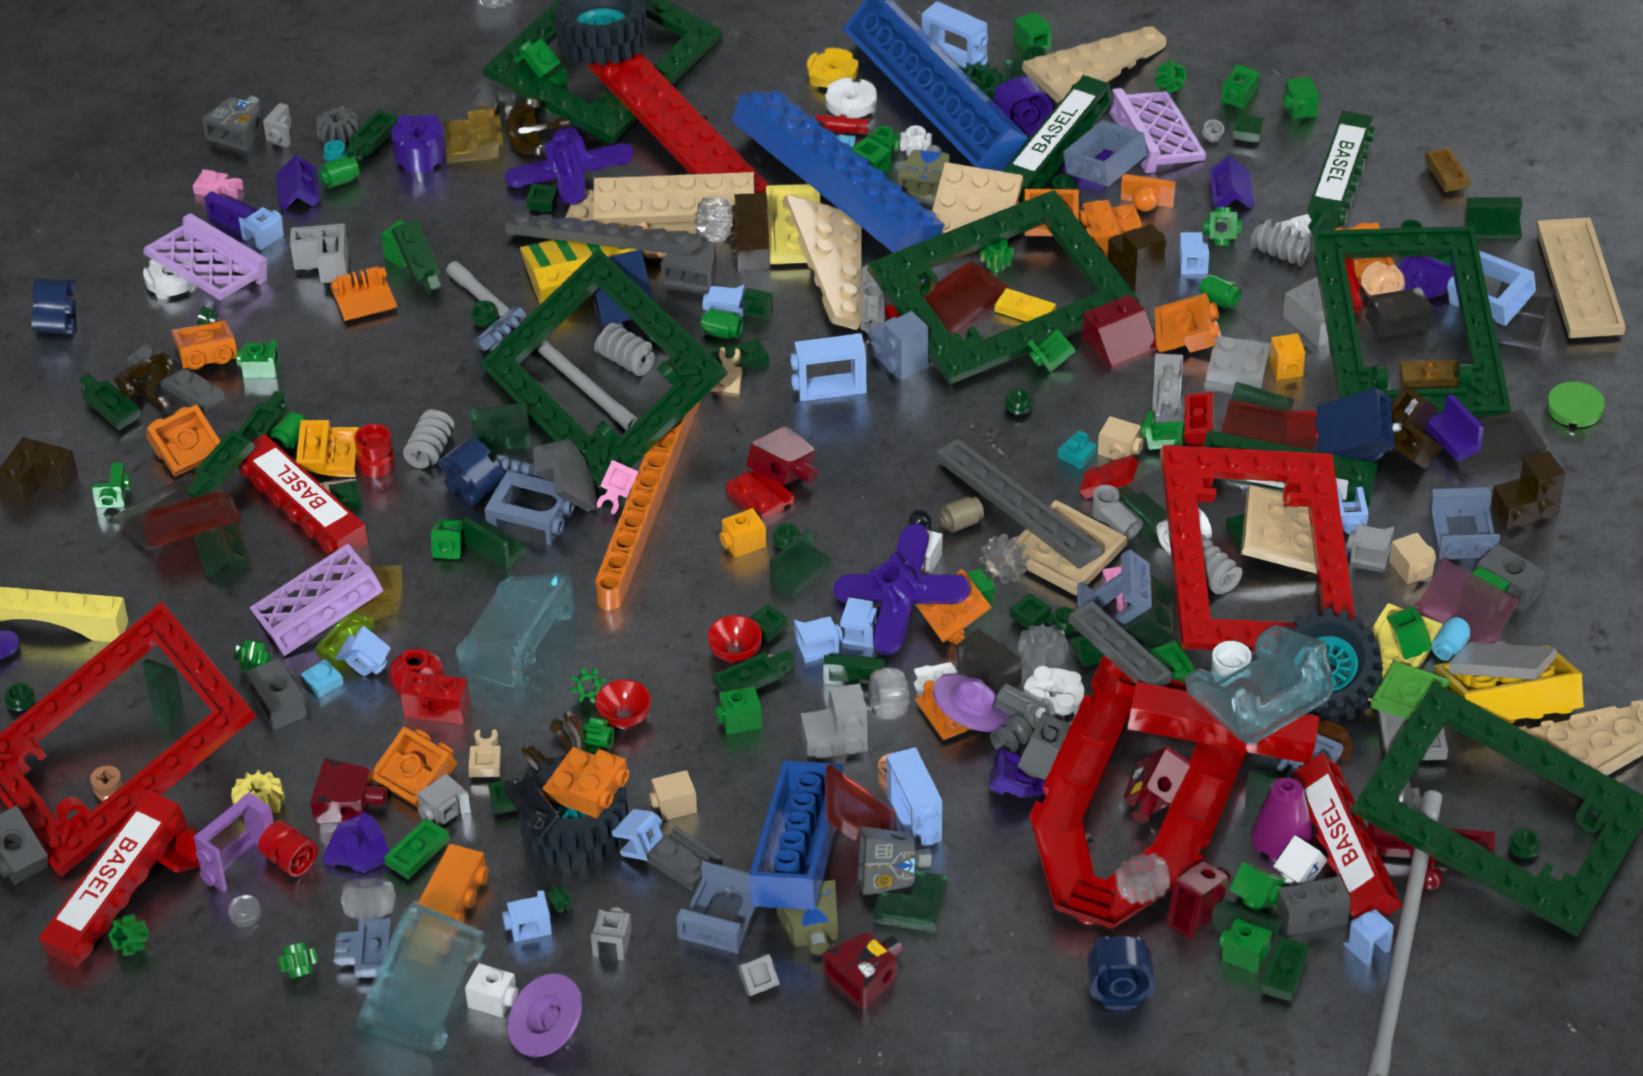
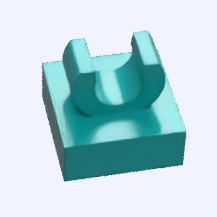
M1078 430L1076 434H1073L1058 449V458L1082 469L1097 454L1098 445L1088 441L1089 435Z

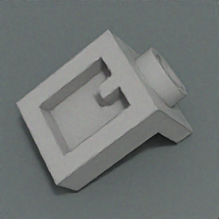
M279 103L263 120L266 141L288 147L291 144L289 129L292 119L289 106Z

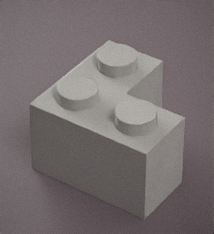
M345 223L291 228L290 247L295 270L318 268L321 283H331V280L336 279V276L348 274L349 247Z
M1315 277L1285 293L1283 318L1317 347L1328 343V336L1318 278Z
M860 683L830 688V709L800 713L801 736L808 761L868 751L867 708Z

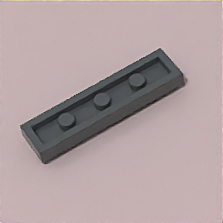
M144 344L126 358L127 366L130 367L161 352L148 344ZM173 359L174 371L158 384L192 406L197 404L203 413H206L224 399L222 389L191 370L183 368L181 364ZM151 374L146 376L148 379L153 378Z
M1093 601L1069 614L1068 622L1134 683L1141 682L1164 686L1171 682L1172 673Z

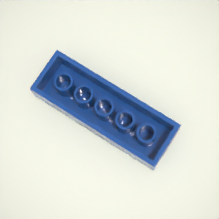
M782 761L749 874L752 906L815 910L846 795L844 764Z

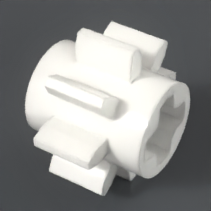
M911 126L906 130V133L901 132L900 150L906 151L908 156L912 150L926 151L927 147L931 146V133H926L925 129L921 126Z

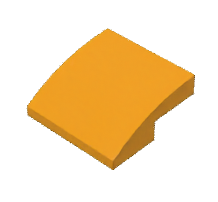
M301 420L296 463L304 470L335 477H356L357 452L354 435L359 427H330L329 420Z

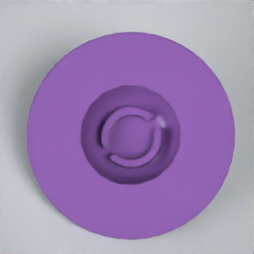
M951 674L940 677L933 686V697L939 708L951 719L965 727L982 732H993L997 727H1003L1004 722L1009 718V714L994 707L998 694L981 679Z
M546 974L530 982L520 992L513 1003L508 1018V1035L516 1050L529 1057H543L558 1050L566 1043L576 1029L582 1011L581 993L574 981L562 974Z

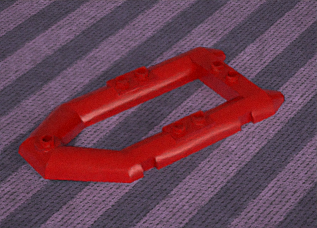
M1103 656L1091 681L1094 693L1092 697L1084 696L1045 780L1043 791L1046 798L1043 803L1035 802L1029 816L1054 909L1076 917L1084 924H1097L1114 929L1174 889L1175 880L1202 862L1204 856L1199 854L1200 850L1205 848L1211 840L1246 752L1197 742L1189 760L1191 765L1169 807L1155 843L1107 879L1096 877L1093 871L1082 819L1131 712L1136 683L1111 660ZM1243 678L1237 680L1218 694L1172 679L1171 682L1162 686L1264 706L1259 684Z

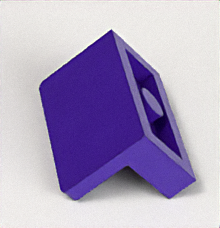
M294 155L276 174L279 207L284 210L296 198L303 200L313 207L320 201L316 166Z
M1228 155L1209 170L1213 204L1216 207H1226L1236 198L1248 208H1252L1255 205L1250 172Z
M213 191L204 196L208 217L241 232L239 217L246 219L259 210L230 196L223 197Z
M1452 394L1447 395L1444 412L1434 415L1425 429L1456 461H1460L1481 452L1484 427Z

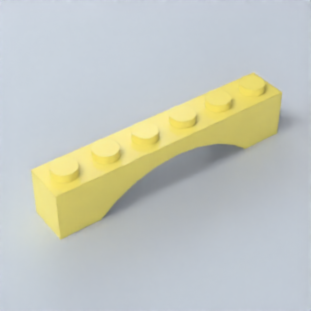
M0 587V621L12 619L45 621L71 629L92 641L104 642L114 641L125 632L129 622L123 597Z

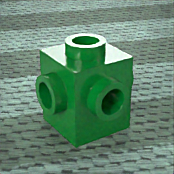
M1216 207L1215 212H1210L1208 218L1203 219V235H1208V241H1214V246H1230V241H1236L1237 235L1242 234V219H1237V212H1231L1229 207ZM1218 223H1224L1227 226L1225 232L1221 233L1217 230Z

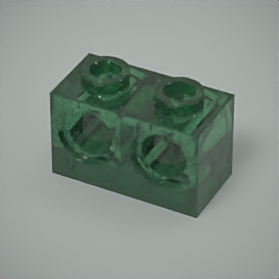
M1150 574L1152 607L1126 624V631L1147 647L1152 648L1172 636L1174 591Z

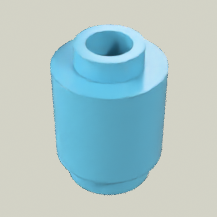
M1453 617L1442 624L1431 643L1432 651L1439 659L1451 661L1466 645L1470 638V626L1461 618Z

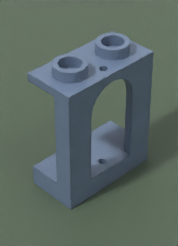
M507 470L485 507V517L488 523L500 529L504 521L543 530L546 533L547 544L551 545L556 535L561 534L564 521L568 515L570 516L573 513L575 505L555 494V484L553 481ZM520 488L549 494L557 501L556 505L547 511H535L515 506L514 503L520 494Z
M1490 487L1431 490L1429 512L1438 559L1483 558L1492 548L1499 544L1500 534L1494 533L1489 509L1491 501ZM1474 516L1477 534L1449 535L1446 517Z
M1127 550L1121 554L1122 572L1093 591L1081 581L1077 583L1078 609L1093 601L1100 609L1104 610L1108 602L1122 593L1123 599L1129 602L1131 606L1111 619L1120 627L1124 626L1152 607L1150 563L1132 550Z
M703 861L701 864L702 879L687 910L680 909L676 918L678 938L738 954L759 906H752L750 872H743L721 864ZM733 892L742 899V905L734 922L705 915L711 901L719 893Z

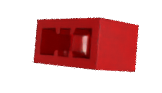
M408 671L401 691L404 718L463 725L470 704L467 678Z

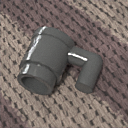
M481 81L473 87V109L479 118L487 119L492 117L497 108V101L505 103V112L507 114L516 105L515 95L498 91L497 86L493 82Z

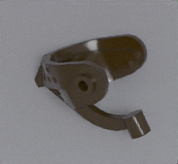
M535 98L525 100L526 102L516 104L511 109L507 119L506 132L512 146L519 153L524 155L535 154V156L543 155L545 149L544 145H541L539 142L538 130L555 127L557 129L568 128L570 125L569 119L567 117L559 118L553 123L537 125L534 113L536 108L541 107L540 100H535ZM522 117H525L523 127L519 128ZM523 133L529 142H526L520 134Z
M164 352L150 356L128 367L114 378L120 392L125 397H129V399L145 396L153 404L160 406L162 410L172 405L166 394L158 397L151 392L161 380L166 378L175 369L172 359ZM149 374L153 377L144 383L139 381Z
M570 711L563 714L566 724L573 733L575 746L567 733L562 729L563 721L558 718L554 719L550 725V731L560 737L567 750V754L572 747L583 750V730L578 717ZM525 745L521 748L525 759L537 771L538 764L543 761L548 766L553 764L552 758H546L534 745ZM567 754L561 756L562 761Z

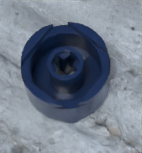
M43 278L34 280L32 291L34 305L33 309H31L33 332L73 335L74 319L70 317L76 316L77 301L71 298V296H75V280Z
M473 437L462 441L437 462L439 468L446 476L444 484L449 491L454 494L457 491L462 493L465 501L471 506H475L498 487L504 477V471L498 460L496 459L492 462L487 456L491 451Z
M1104 936L1094 942V947L1087 957L1090 992L1095 1000L1097 998L1102 1002V1006L1111 1010H1130L1138 1007L1139 1001L1147 997V1000L1152 997L1155 991L1152 956L1143 938L1138 936H1117L1112 938Z

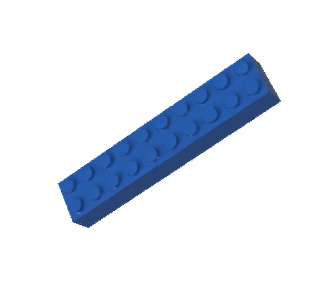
M864 0L842 30L976 168L1001 172L1028 139L1023 131L893 0Z
M775 90L770 93L759 91L741 93L731 121L893 253L941 234L944 223L936 218L934 212L922 207L916 198L907 195L901 190L900 185L888 180L882 171L868 164L866 158L858 156L851 150L852 148L848 144L839 141L833 132L819 125L817 119L805 114L802 108L790 102L784 93Z

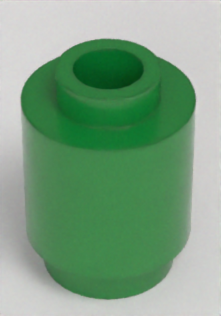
M343 156L321 164V170L318 171L321 183L331 189L354 181L355 177L360 175V171L353 156Z
M1214 274L1209 275L1208 278L1204 277L1199 286L1201 294L1207 293L1211 303L1215 302L1217 306L1224 309L1228 307L1231 309L1235 308L1242 293L1241 288H1238L1236 283Z
M710 308L708 312H704L702 315L701 328L704 329L705 335L729 340L739 338L743 328V317L737 316V313Z
M288 412L271 430L269 438L284 452L292 450L298 444L301 420H307V418L298 412Z

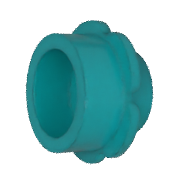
M340 140L327 142L324 146L323 158L326 161H331L347 156L345 144Z

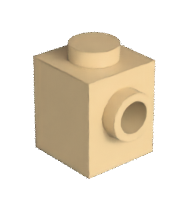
M1109 416L1099 433L1098 455L1114 460L1130 455L1133 457L1135 454L1139 455L1144 444V439L1141 438V425Z
M1417 532L1392 541L1389 562L1405 583L1410 584L1433 576L1436 554L1433 548L1428 546Z
M687 770L651 779L652 792L648 793L649 804L652 811H658L661 822L697 813L696 792Z

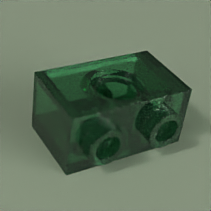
M526 403L470 409L473 438L483 443L490 451L531 447Z

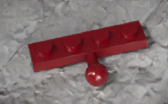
M1368 822L1367 828L1379 855L1413 858L1415 847ZM1449 828L1495 854L1494 831ZM1429 855L1423 889L1434 891L1442 885L1443 874L1437 868V859Z

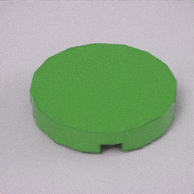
M1565 382L1558 384L1550 391L1547 407L1553 419L1561 424L1569 426L1572 423L1577 424V427H1586L1595 424L1601 419L1605 408V401L1600 391L1590 384Z

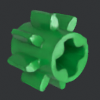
M1170 60L1156 67L1159 72L1155 75V82L1161 90L1167 89L1168 94H1171L1185 87L1183 82L1186 80L1187 74L1181 64H1175L1174 60Z
M880 126L874 130V134H868L869 138L891 149V156L894 154V151L900 150L899 133H894L892 128Z
M1002 240L980 250V261L986 262V268L993 271H1001L1007 266H1011V259L1014 258V247H1008L1007 240Z
M245 639L243 645H236L233 659L239 660L238 668L248 671L270 662L272 653L266 651L267 643Z
M580 667L581 674L578 677L570 676L575 681V686L571 687L569 691H578L580 693L578 696L580 703L585 697H589V700L595 703L594 696L599 692L600 684L604 683L606 678H597L598 669L595 667L591 670V673H586L585 668ZM592 677L591 683L595 687L593 690L587 689L584 693V687L580 685L581 681H588Z
M591 717L590 722H583L581 724L585 752L596 754L599 749L609 750L614 739V728L607 727L608 719Z
M134 914L123 916V919L114 920V927L108 934L113 950L123 949L124 956L133 955L136 951L145 950L144 943L150 937L145 920L136 922Z
M306 941L282 947L284 956L277 957L281 972L288 971L290 979L313 973L312 964L318 963L315 948L308 949Z

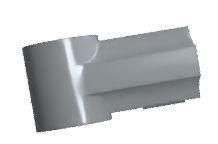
M1100 485L1095 488L1091 507L1093 519L1100 523H1107L1113 530L1127 536V540L1134 538L1139 530L1142 529L1143 521L1119 500V491L1115 487Z

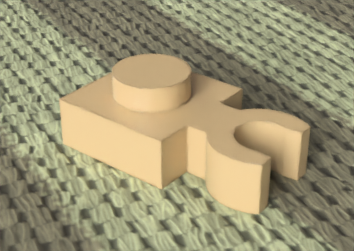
M721 347L719 351L722 366L728 371V374L711 390V393L718 396L740 397L743 370L742 367H735L741 360L740 350L736 348L734 357L726 358L725 348Z
M492 729V736L488 739L481 738L480 730H476L474 734L476 746H470L469 777H500L502 753L501 745H498L497 730Z

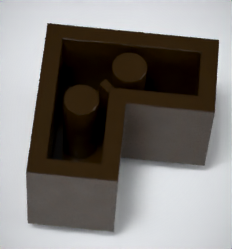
M767 193L734 194L735 205H729L730 221H736V225L731 226V242H737L731 243L732 260L737 259L738 270L770 269Z
M1152 223L1108 238L1107 259L1135 290L1163 280L1164 267L1166 266V237Z
M1405 385L1391 404L1394 448L1427 470L1443 446L1422 431L1439 408Z
M22 437L0 466V499L26 505L39 487L65 493L78 476L73 450Z
M1550 451L1525 457L1522 462L1520 479L1494 486L1491 507L1506 529L1559 515L1566 473Z

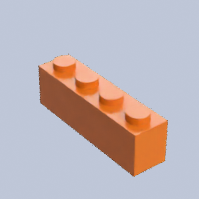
M449 843L399 937L402 958L438 967L442 957L449 954L453 936L456 932L461 931L464 924V915L468 908L471 909L474 906L480 885H484L488 879L489 867L486 866L484 852Z

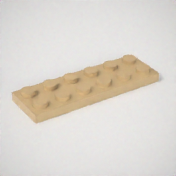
M754 173L594 178L593 219L600 224L619 223L620 225L639 224L642 222L650 224L730 221L729 205H735L734 194L754 193Z
M1591 217L1538 220L1536 231L1569 338L1624 335L1626 326Z

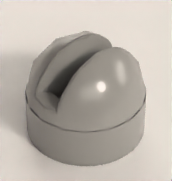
M1207 120L1202 129L1203 138L1211 143L1219 141L1224 133V125L1218 120Z

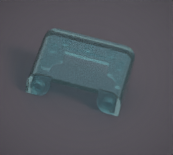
M559 572L511 576L501 581L497 586L495 595L465 640L461 641L457 646L456 658H458L459 671L524 692L530 683V677L525 676L526 669L529 664L534 665L536 662L535 650L555 619L570 620L576 611L572 576Z
M1274 625L1261 633L1256 641L1257 660L1215 683L1213 674L1205 669L1195 670L1185 676L1187 691L1196 702L1239 741L1247 744L1257 743L1325 703L1330 698L1333 691V679L1324 641Z
M413 902L404 910L360 1010L355 1028L429 1054L435 1053L436 1049L441 1051L449 1034L444 1031V1022L467 967L473 960L478 962L483 954L486 944L481 941L485 933L419 903Z

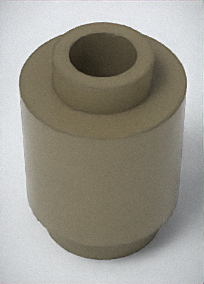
M967 496L943 505L941 513H939L942 527L948 529L951 533L975 525L980 519L984 518V510L977 497L970 498Z

